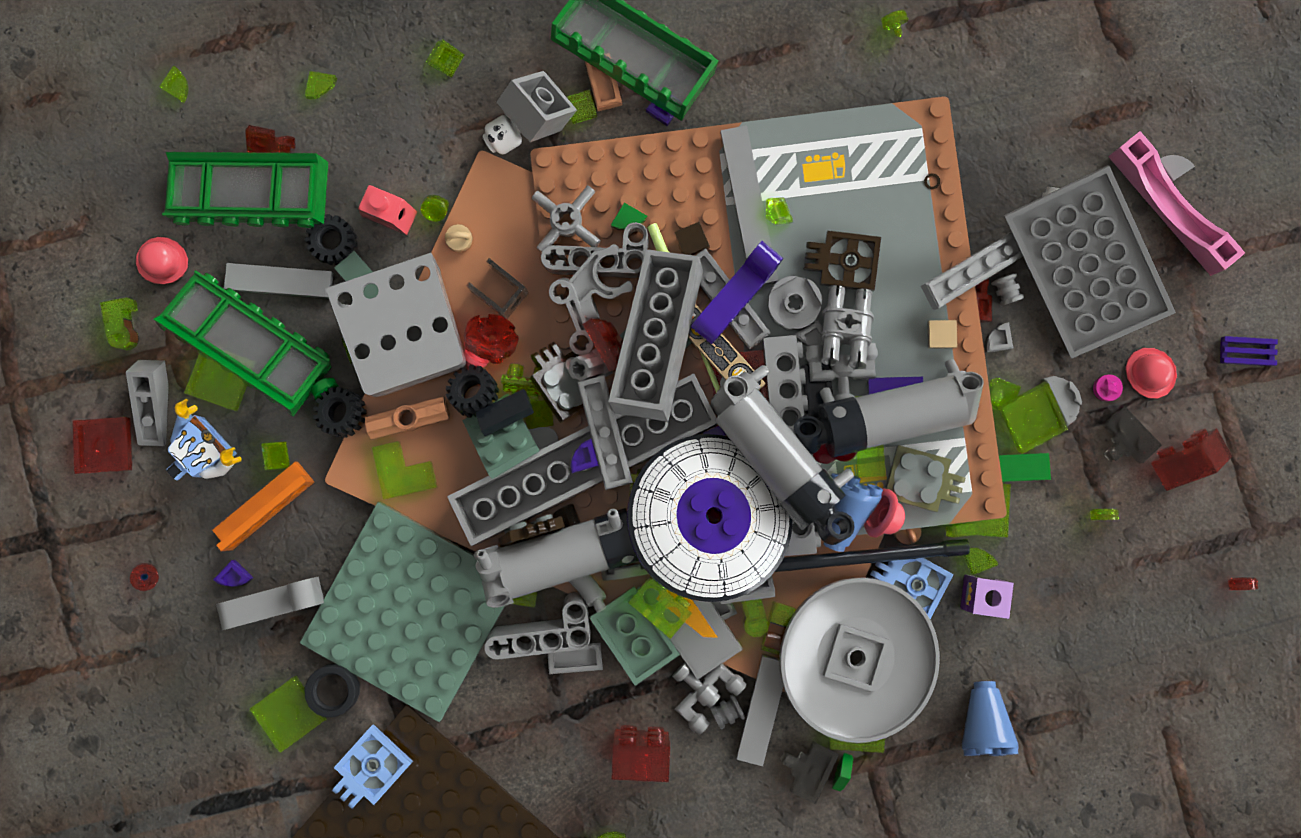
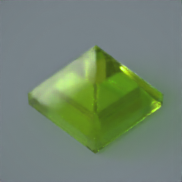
M784 197L768 198L766 200V219L775 225L793 222Z
M545 400L531 402L534 413L526 417L528 430L554 426L552 411Z
M287 442L261 444L265 470L284 469L290 466Z

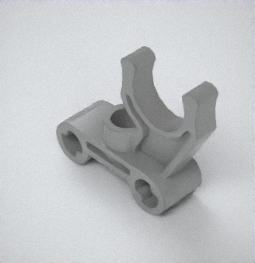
M616 244L594 251L571 279L559 278L549 288V296L552 301L557 304H566L576 328L569 344L571 350L578 355L589 353L596 343V337L590 322L600 319L592 294L596 293L601 297L613 299L633 289L631 281L613 288L606 286L598 278V263L603 257L619 252V247ZM558 284H561L562 287H568V297L564 298L563 294H557L556 288ZM580 335H584L589 339L585 348L580 347L576 342Z

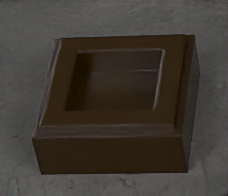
M700 222L675 232L680 248L685 255H694L705 248H710Z

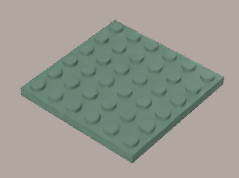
M377 502L325 596L324 603L320 605L300 644L337 665L347 668L351 673L432 719L441 722L505 606L498 608L487 606L482 579L476 569L477 560L474 558L473 553L386 504Z

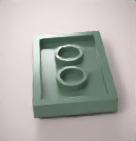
M509 393L506 394V395H504L503 397L499 398L497 401H499V400H501V399H503V398H505V397H507V396H510ZM473 414L471 418L467 417L462 420L491 479L540 451L523 418L487 436H484L481 432L478 419Z
M632 587L607 604L605 610L596 612L589 617L634 685H637L680 655L635 587Z

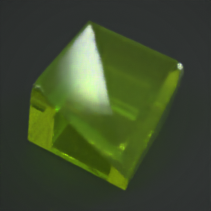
M1000 378L992 379L989 385L992 408L1009 413L1020 392L1021 386Z

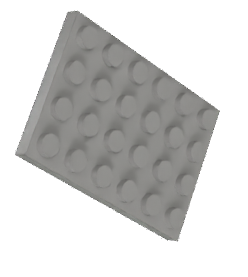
M1109 165L1004 215L1071 359L1176 313Z

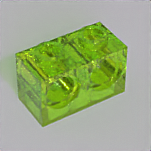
M649 576L628 603L671 639L692 614L688 609L691 604L679 595L674 597L667 591L668 589ZM652 588L658 591L659 599L657 602L648 603L644 600L643 594L647 589ZM669 607H676L680 611V616L675 621H669L664 616L665 610Z

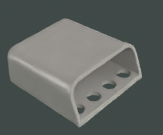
M432 253L325 288L365 394L373 397L385 396L458 371L466 366L467 362L463 345L441 277V271ZM421 266L428 267L430 270V277L424 281H418L415 277L416 270ZM395 275H400L404 278V286L397 290L391 289L390 279ZM368 284H375L378 287V295L371 299L366 298L363 292L364 288ZM340 294H351L352 304L345 305L338 301Z

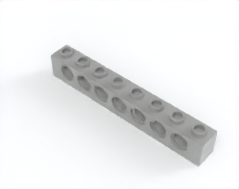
M796 335L763 338L764 363L769 369V374L766 375L768 402L781 418L784 412L791 411L795 413L798 420L804 416V412L808 411L807 395H802L801 385L806 384L804 368L799 369L798 359L803 358L802 342H797ZM781 358L789 359L792 364L791 370L786 372L779 370L777 361ZM787 384L793 387L794 396L792 398L786 399L780 395L779 389L782 385ZM794 425L788 426L794 433ZM814 523L807 526L805 533L800 535L795 534L792 529L790 543L785 556L817 554L816 547H821V538L819 532L815 531Z

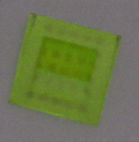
M443 39L436 43L426 63L452 77L465 55Z

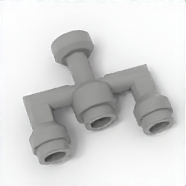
M871 343L867 347V366L863 369H853L849 366L850 355H839V363L831 366L832 370H822L823 346L813 345L806 347L805 358L809 362L810 382L833 381L835 378H838L839 395L834 397L835 401L849 397L855 398V396L849 394V378L853 380L876 378L875 359L878 356L876 343Z
M684 662L672 677L676 681L684 680L695 691L690 692L675 710L688 722L689 728L700 735L710 723L702 713H696L691 707L699 701L703 706L707 705L711 708L719 700L718 690L713 686L718 678L725 683L726 689L735 696L739 695L747 684L740 675L733 674L723 664L711 670L704 677L705 681L702 683L699 679L697 680L689 666Z

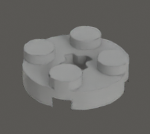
M798 276L785 277L773 286L768 297V311L771 318L776 324L786 330H801L810 326L817 319L821 311L822 296L820 290L815 283L807 278L804 279ZM793 296L795 299L800 298L802 300L799 304L800 309L795 310V308L788 307L790 297Z

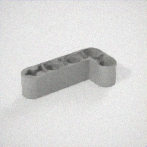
M637 222L627 225L623 233V248H619L617 254L605 256L614 258L615 264L611 268H603L601 266V261L605 258L603 257L597 267L599 277L639 278L642 265L640 268L633 270L627 264L632 258L640 259L643 264L646 249L648 250L649 244L647 229L644 225ZM633 232H640L643 234V239L638 243H633L629 240V236ZM552 245L543 250L541 261L546 270L552 274L574 275L580 268L574 265L577 257L583 255L589 258L594 251L605 248ZM554 255H557L560 260H557L555 265H552L549 260H552ZM564 260H567V261H568V263H569V266H568V267H567V264L565 263Z
M314 577L218 603L216 607L221 628L226 630L324 603V597L319 577Z
M579 592L569 593L563 603V619L494 627L486 638L485 652L492 659H506L584 649L590 642L591 626L588 606ZM572 604L580 605L582 609L580 611L574 612L571 611L568 607ZM582 630L585 634L581 637H576L572 632ZM548 633H554L558 636V638L550 640L547 639L545 635ZM527 636L531 641L523 643L518 638Z

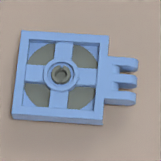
M924 558L889 561L887 565L876 562L875 566L884 570L883 574L881 575L873 570L870 573L872 577L895 585L912 596L927 613L929 619H931L954 575Z
M373 724L334 767L343 778L332 791L337 794L344 786L347 790L340 797L342 801H345L351 794L354 795L355 798L348 804L351 809L363 796L374 805L413 760Z

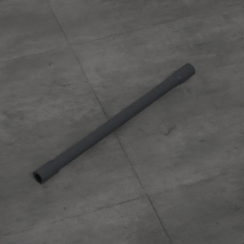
M959 539L931 544L784 557L775 572L938 556H962L969 554L970 546L967 539Z

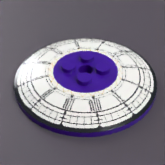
M717 434L685 437L658 451L637 476L629 496L627 508L630 541L636 556L645 570L654 580L669 591L681 597L702 602L727 601L741 597L755 590L769 579L779 567L786 554L791 539L793 519L780 505L781 502L728 436ZM709 508L719 511L720 520L717 524H712L707 520L706 512Z

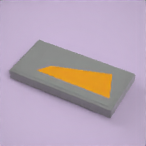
M653 578L636 589L697 680L743 649L712 602H702L681 597L660 585Z

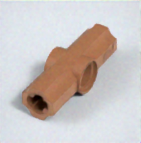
M443 396L409 406L402 405L394 410L365 417V426L370 439L374 440L404 431H414L419 427L449 420L450 413ZM411 411L414 417L413 422L409 425H404L402 416L405 412Z

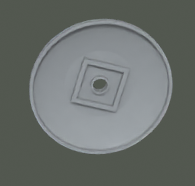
M864 577L842 579L830 583L810 595L791 617L782 638L779 656L780 675L785 693L800 717L820 733L836 740L852 743L878 741L899 732L909 725L928 703L936 685L940 664L936 632L921 605L912 596L895 585ZM860 650L862 660L858 664H851L850 655L852 652Z

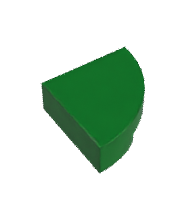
M624 202L611 227L617 230H625L627 225L631 223L643 224L648 217Z
M843 753L836 769L832 789L841 792L850 781L853 755Z

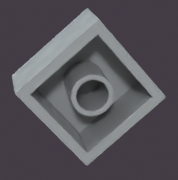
M544 71L511 80L496 102L529 142L562 131L577 111Z

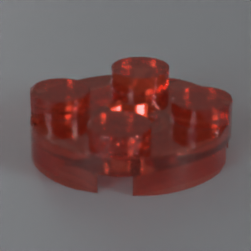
M488 314V318H480V315L471 318L466 325L464 347L467 351L480 358L489 360L493 364H500L504 359L513 355L517 348L519 336L514 331L515 326L508 319L496 314ZM491 335H493V336H495L496 338H495V339H490V338H488V337H490Z

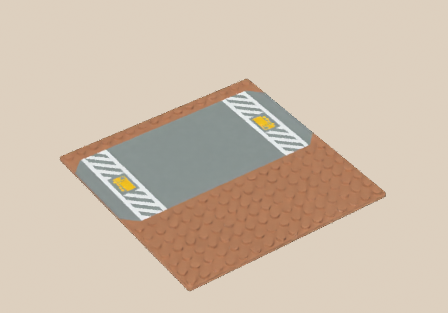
M947 97L544 147L531 151L535 192H541L554 204H572L587 185L594 189V195L580 210L582 216V226L601 240L597 247L608 248L612 244H616L619 248H623L624 230L614 229L611 227V224L625 202L648 217L642 224L648 233V250L656 251L647 228L649 225L657 223L667 250L670 253L683 254L675 232L700 222L710 245V248L706 250L726 276L731 279L743 266L746 258L720 132L721 130L747 125L771 247L784 258L776 269L778 281L788 276H798L804 279L807 278L815 283L822 296L821 311L813 323L819 320L823 327L824 317L822 312L827 307L828 288L830 286L820 285L821 272L803 269L804 263L815 264L814 260L805 259L806 252L816 253V250L807 249L806 243H825L827 230L881 237L875 290L872 292L870 309L874 316V321L871 323L870 336L872 337V343H876V348L878 349V356L875 359L876 378L923 376V382L946 377L948 371L945 367V362L953 359L960 371L978 373L984 381L977 417L972 424L870 447L859 451L856 457L848 462L835 460L829 464H821L819 462L818 464L822 469L825 468L830 476L832 473L839 475L845 469H850L854 476L861 479V484L866 486L867 484H872L880 488H886L897 445L952 459L948 473L966 478L965 483L953 481L954 486L963 488L962 494L950 492V496L960 498L959 504L941 500L938 512L898 502L905 511V521L900 530L998 519L1006 516L1007 511L975 286L935 310H932L921 288V285L971 256L950 103ZM934 173L939 176L940 185L936 189H928L925 186L924 179L928 174ZM931 176L927 179V184L931 187L936 186L937 179ZM536 203L541 242L552 227L550 224V213ZM564 214V217L558 222L560 225L563 222H568L570 225L574 220L571 219L569 214ZM633 232L629 236V240L633 243H638L643 239V234L640 232ZM576 234L571 237L560 235L553 243V245L591 247ZM554 255V258L549 261L552 265H555V262L560 259L557 255ZM583 255L575 259L574 265L581 267L588 258ZM605 257L601 261L603 268H611L615 264V259L612 257ZM632 258L627 266L635 270L640 268L642 261L638 258ZM564 260L565 263L567 264V267H568V266H569L568 261H567V260ZM543 265L551 339L565 356L572 352L569 341L576 328L566 304H557L552 301L549 296V288L559 278L571 279L573 275L552 274ZM598 276L600 281L608 287H619L627 281H631L633 284L632 291L622 293L613 299L601 297L596 293L592 294L600 319L590 322L596 337V343L592 350L605 345L617 367L623 339L619 335L627 328L639 278ZM776 283L763 285L748 304L771 332L766 338L790 336L800 332L801 330H786L774 322L768 311V297ZM561 284L557 285V294H563L564 298L568 297V287H562ZM699 287L696 305L703 312L711 300ZM838 287L836 288V296H837V292H839V288H838ZM845 288L843 308L854 310L856 290ZM863 291V299H864V296L866 295V291ZM793 296L790 297L788 307L795 308V310L800 309L799 304L802 300L800 298L795 299ZM957 320V348L928 349V321ZM730 325L723 331V336L754 370L761 365H765L762 341L748 350ZM580 335L576 342L580 347L585 348L589 339L584 335ZM692 343L684 352L678 381L695 374L711 406V399L716 394L700 351ZM802 344L803 358H798L799 369H801L802 365L809 364L805 358L807 346ZM840 344L839 355H850L851 345ZM831 355L830 359H828L829 364H831ZM781 358L777 361L779 370L784 372L791 370L792 364L789 359ZM712 366V369L720 386L722 376ZM615 372L605 377L609 394ZM838 378L832 381L833 397L839 395ZM849 378V394L855 397L868 395L867 379L853 380ZM765 384L759 391L768 401L767 384ZM785 384L780 387L779 392L783 398L789 399L794 396L792 386ZM801 385L802 395H804V386ZM584 409L561 422L563 438L589 426ZM786 411L782 415L783 421L788 426L795 424L797 420L795 413ZM650 459L629 469L633 481L631 484L605 490L604 482L570 498L573 525L607 514L610 509L620 510L626 508L627 510L634 482ZM793 522L792 529L795 534L800 535L805 533L807 527L801 530L797 526V524ZM815 523V524H814L815 531H818V528H819V527H818L817 524ZM864 525L857 535L868 534Z

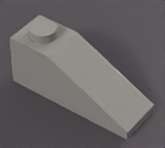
M138 360L126 371L137 444L165 446L169 386L165 360Z

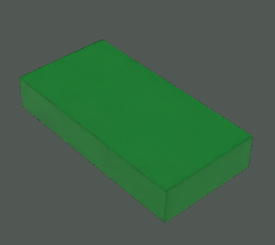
M1049 453L999 455L1002 482L1051 480Z

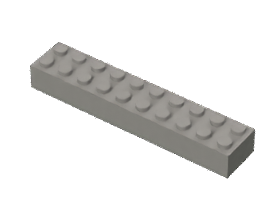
M695 374L677 382L668 422L615 413L629 469L652 458L658 451L677 440L699 435L718 425L715 422L716 416ZM589 426L541 449L538 453L494 479L487 476L447 496L471 546L478 545L504 532L511 525L524 522L603 482L599 466L575 473L571 472V460L576 449L583 442L592 439Z

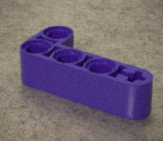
M761 241L748 256L743 266L691 325V328L712 345L771 277L784 258L765 242Z

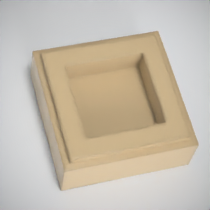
M957 320L928 321V349L957 348Z

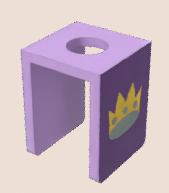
M964 575L960 609L973 614L1009 619L1014 583L1000 579L990 580ZM993 590L992 606H989L985 601V596L987 592Z

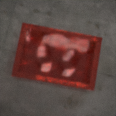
M623 725L621 729H615L611 780L669 782V732L664 731L663 727L655 726L648 727V731L637 730V727L632 725Z

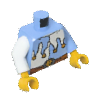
M188 399L180 401L175 405L177 418L170 439L171 445L168 447V452L176 461L166 471L175 480H179L187 472L192 477H202L205 479L224 476L234 464L241 462L242 458L240 456L234 458L237 454L235 447H231L204 417L196 415L192 417L191 414L198 410L196 405L188 408Z

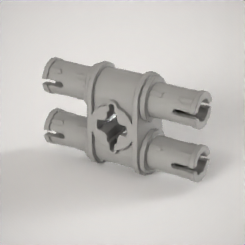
M837 285L830 286L828 288L827 307L822 312L824 323L820 338L824 344L821 362L828 365V359H830L831 355L830 365H837L839 363L840 344L851 345L849 366L855 369L858 361V369H863L867 366V347L872 343V337L870 336L871 323L874 321L873 313L870 311L872 291L866 289V295L863 299L864 289L856 290L853 310L843 308L845 288L839 286V292H837L836 296Z

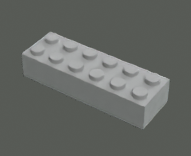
M646 249L608 400L614 413L669 421L703 274L699 256Z

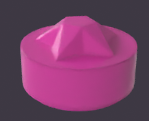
M1109 374L1096 379L1093 391L1099 400L1108 402L1120 397L1123 385L1118 377Z

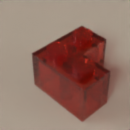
M1206 428L1198 430L1190 435L1191 438L1182 442L1183 446L1176 449L1173 446H1168L1157 452L1159 456L1151 464L1166 491L1215 474L1232 458L1217 428L1208 432Z

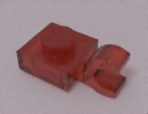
M252 125L245 129L247 153H291V148H296L295 138L292 136L275 137V130Z
M989 278L975 286L979 318L982 323L992 322V295H987Z

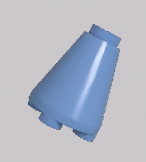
M831 474L833 479L838 476V474ZM854 476L842 486L841 490L846 496L835 505L839 512H844L851 516L855 526L854 532L849 538L837 545H829L825 542L823 544L832 550L844 552L845 547L851 544L879 504L883 492L882 488L872 484H867V486L861 484V479L857 476ZM832 523L834 532L840 534L839 526L836 523Z
M974 682L962 740L964 756H980L984 754H989V756H1006L1018 754V741L1000 690L996 688V682Z

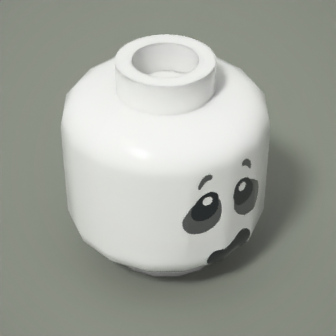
M506 115L499 116L485 126L483 139L493 153L506 154L518 147L522 142L520 130Z

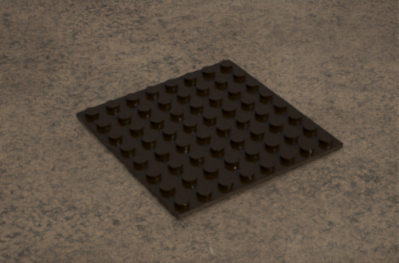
M408 704L383 732L385 736L413 760L408 768L374 805L363 796L351 809L348 804L355 798L354 795L351 794L345 801H342L340 797L347 789L343 786L337 794L332 791L293 836V838H559Z

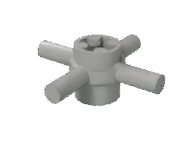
M587 185L572 204L562 203L559 205L554 204L539 191L534 193L532 200L550 213V224L552 227L536 247L538 250L543 252L546 247L552 246L560 235L571 237L576 234L591 247L598 246L601 240L582 226V216L580 210L594 195V189ZM564 214H569L571 219L574 220L570 225L568 222H563L560 225L558 221L564 217Z

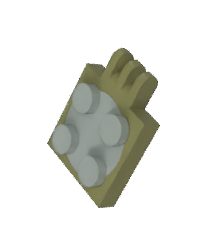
M897 445L885 489L892 490L896 494L898 502L938 512L941 500L959 504L960 498L950 496V492L962 494L963 488L954 486L953 481L965 483L966 478L948 473L952 459Z

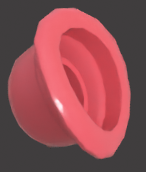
M156 237L149 239L140 247L136 255V266L138 272L145 280L154 284L165 285L174 283L183 277L188 268V257L184 248L178 242L165 237Z
M1142 348L1133 352L1127 360V379L1132 388L1146 398L1158 399L1167 395L1174 387L1177 378L1176 367L1172 359L1163 351L1155 348Z
M882 488L881 500L864 524V528L870 537L877 538L883 534L891 535L899 531L904 524L905 511L903 506L898 503L896 494L890 489Z

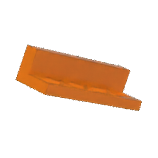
M294 462L212 530L221 541L216 546L220 551H231L310 487L314 480L299 462Z

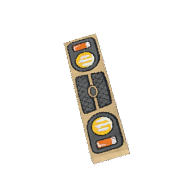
M696 304L691 325L702 313ZM690 326L688 339L725 380L731 376H739L743 372L751 374L755 371L722 333L711 345ZM763 379L757 382L760 385V389L766 384Z

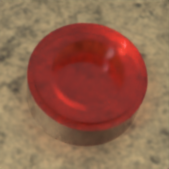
M1255 577L1229 578V590L1258 589V579Z

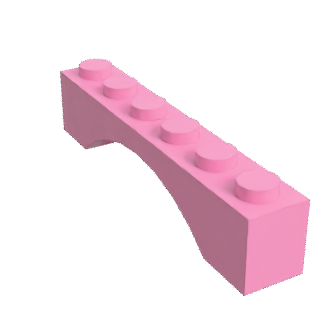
M1141 131L1108 156L1210 276L1226 270L1245 254L1228 232L1203 217L1180 194L1167 175L1158 151Z

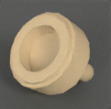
M463 225L451 226L445 235L447 245L455 252L466 251L472 244V234Z

